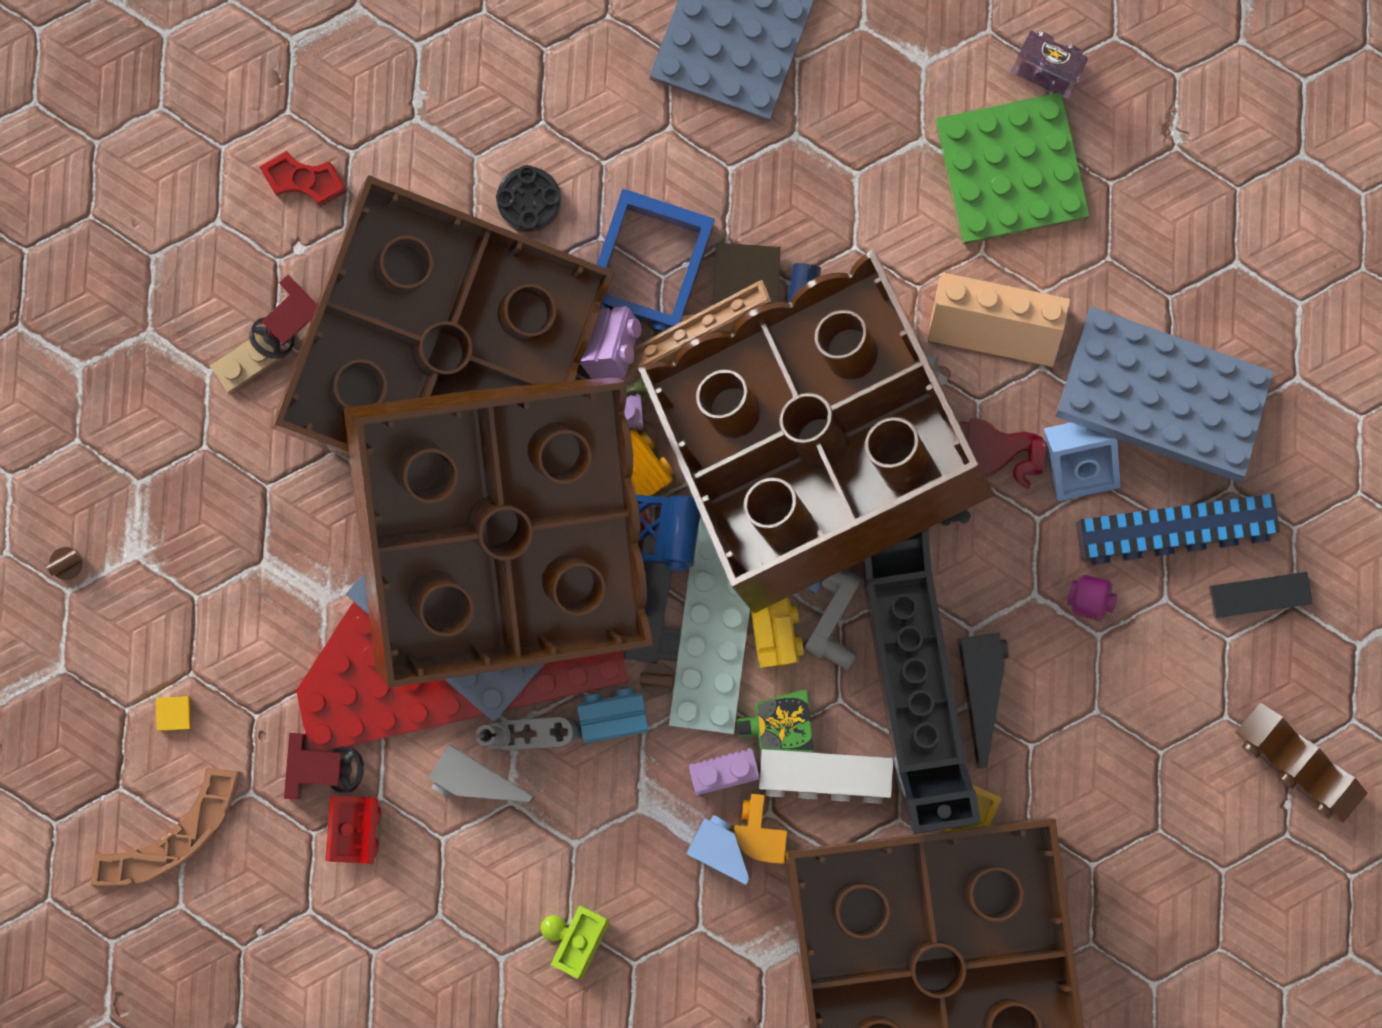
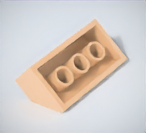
M942 273L938 282L927 342L1053 368L1064 332L1070 299Z

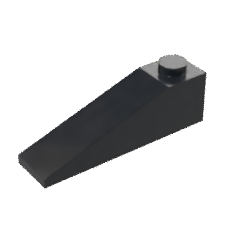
M651 533L644 538L642 553L655 554L657 540ZM643 562L647 584L645 613L651 630L653 646L626 650L624 659L657 664L672 571L667 570V565L663 563Z
M1000 632L958 639L977 768H987L1005 666L1004 659L1009 658L1006 639H1001Z

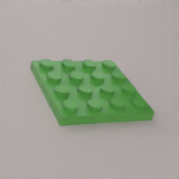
M1062 93L936 118V127L963 244L1073 222L1089 217Z

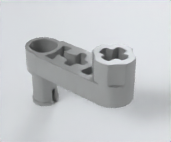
M849 568L824 579L821 586L834 593V596L804 647V650L820 659L823 656L843 667L846 671L850 668L857 652H853L834 641L831 633L863 576Z
M563 717L501 721V723L482 725L476 731V735H481V738H476L480 745L503 750L571 747L582 737L581 726L573 718ZM530 725L531 730H536L537 733L536 737H532L531 743H529L528 738H515L514 732L528 731ZM567 728L568 735L559 736V729Z

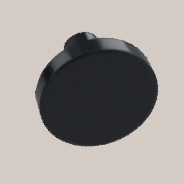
M524 165L511 171L503 178L497 190L496 201L500 215L507 224L520 231L532 232L541 230L553 222L560 209L561 194L558 184L549 173L531 165Z

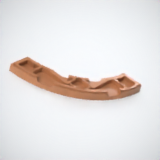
M206 768L200 792L187 816L168 834L146 847L117 854L95 853L90 886L120 887L146 882L160 877L188 861L204 847L223 822L232 804L240 772Z

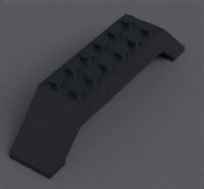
M929 528L862 561L864 590L896 778L913 834L981 824L976 792L965 763L931 570Z

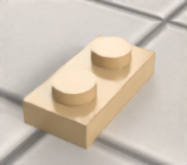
M255 335V339L261 347L273 352L272 346L265 343L261 335ZM249 339L211 364L210 367L227 393L230 394L283 358L272 359L261 355L253 348Z

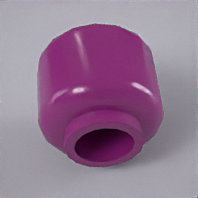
M1083 575L1078 581L1073 580L1067 605L1072 606V612L1076 616L1100 621L1107 612L1113 613L1118 594L1112 593V583L1110 581L1090 575Z

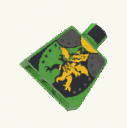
M800 690L755 703L756 717L737 719L739 738L758 736L760 750L813 752L807 690Z

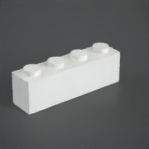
M761 749L758 789H765V796L785 797V791H797L798 798L817 799L818 793L831 794V800L850 802V795L864 796L863 803L883 804V797L891 798L893 758Z

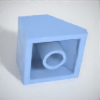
M1072 422L1044 428L1046 457L1058 502L1121 488L1116 438Z
M715 815L712 816L711 820L704 817L686 854L746 885L749 877L735 834L729 830L731 824Z

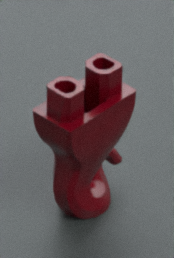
M970 418L968 422L959 421L986 478L999 472L1022 451L1028 453L1029 460L1021 461L1015 465L1013 469L1015 481L1024 488L1029 489L1031 484L1025 478V475H1042L1045 464L1046 441L1041 436L1031 432L1003 433L989 422L981 419Z

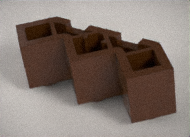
M1259 703L1235 732L1244 742L1241 747L1255 759L1258 757L1263 759L1279 773L1277 777L1280 781L1291 789L1296 787L1315 803L1313 808L1327 819L1333 816L1344 823L1368 793L1354 776L1333 764L1318 746L1296 733L1284 717L1262 703Z

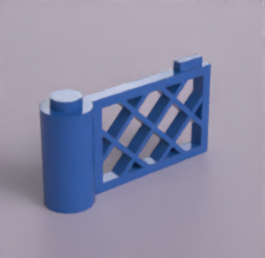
M636 495L638 504H641L638 506L640 520L646 526L640 532L638 543L650 533L657 540L655 554L641 553L643 562L663 563L667 565V570L680 573L686 572V568L693 567L701 516L694 498L678 495L670 498ZM650 505L662 506L660 517L650 525L640 514ZM657 527H659L658 534L654 532Z

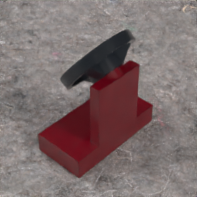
M289 274L279 282L289 296L266 317L255 321L249 331V339L253 348L261 355L272 359L283 358L290 353L294 346V336L311 321L317 305ZM260 324H264L266 327H256V326H258V325H260ZM254 333L261 335L265 343L272 346L273 352L261 347L256 341ZM289 341L288 349L280 352V342L285 345Z
M289 733L284 799H301L302 783L330 785L333 790L340 793L352 792L360 785L364 775V763L356 749L352 747H339L333 752L306 751V735ZM346 750L349 751V753L341 759V752ZM355 757L357 774L354 782L351 784L349 778L352 773L351 761ZM339 779L344 784L346 789H341L339 787Z

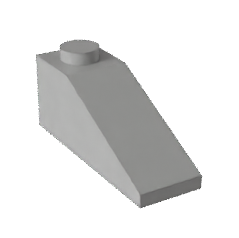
M448 745L428 777L429 780L434 782L431 788L447 798L451 793L455 796L531 802L534 798L532 794L452 745Z

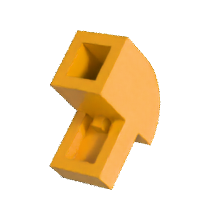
M750 793V800L744 799L742 808V819L748 820L747 826L734 825L737 843L744 853L755 860L784 864L787 831L761 828L764 795Z

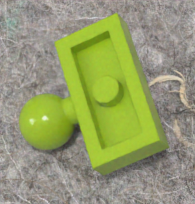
M579 905L568 928L560 916L550 915L546 917L540 927L542 936L548 941L562 940L550 965L579 980H583L611 920Z

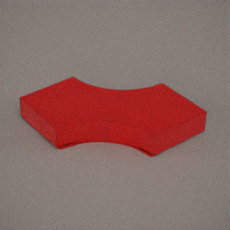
M285 151L259 166L276 196L287 192H299L308 195L322 207L348 191L331 162L318 166L305 165L296 161Z

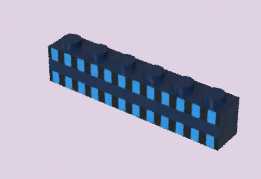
M1274 494L1087 518L1076 522L1081 561L1090 560L1091 565L1110 563V557L1120 555L1123 556V561L1143 558V552L1155 551V557L1175 554L1174 548L1187 547V552L1207 550L1206 544L1219 542V548L1233 547L1239 545L1238 540L1251 538L1252 544L1271 541L1270 535L1280 532Z

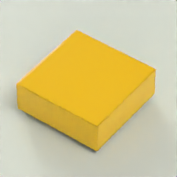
M190 696L156 698L157 731L192 729Z

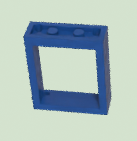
M622 189L597 262L598 266L608 268L627 209L699 233L672 316L605 294L600 304V309L609 308L611 310L615 307L626 306L630 308L639 321L653 324L651 329L663 332L679 324L682 316L685 314L714 227L715 218Z

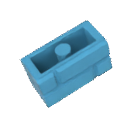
M634 688L615 691L616 697L603 699L602 693L584 696V703L577 704L584 743L649 732L642 693L635 694Z

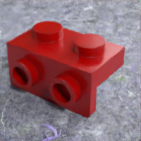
M330 795L325 861L373 865L374 857L377 856L379 850V842L375 838L376 824H379L381 819V807L378 805V798Z

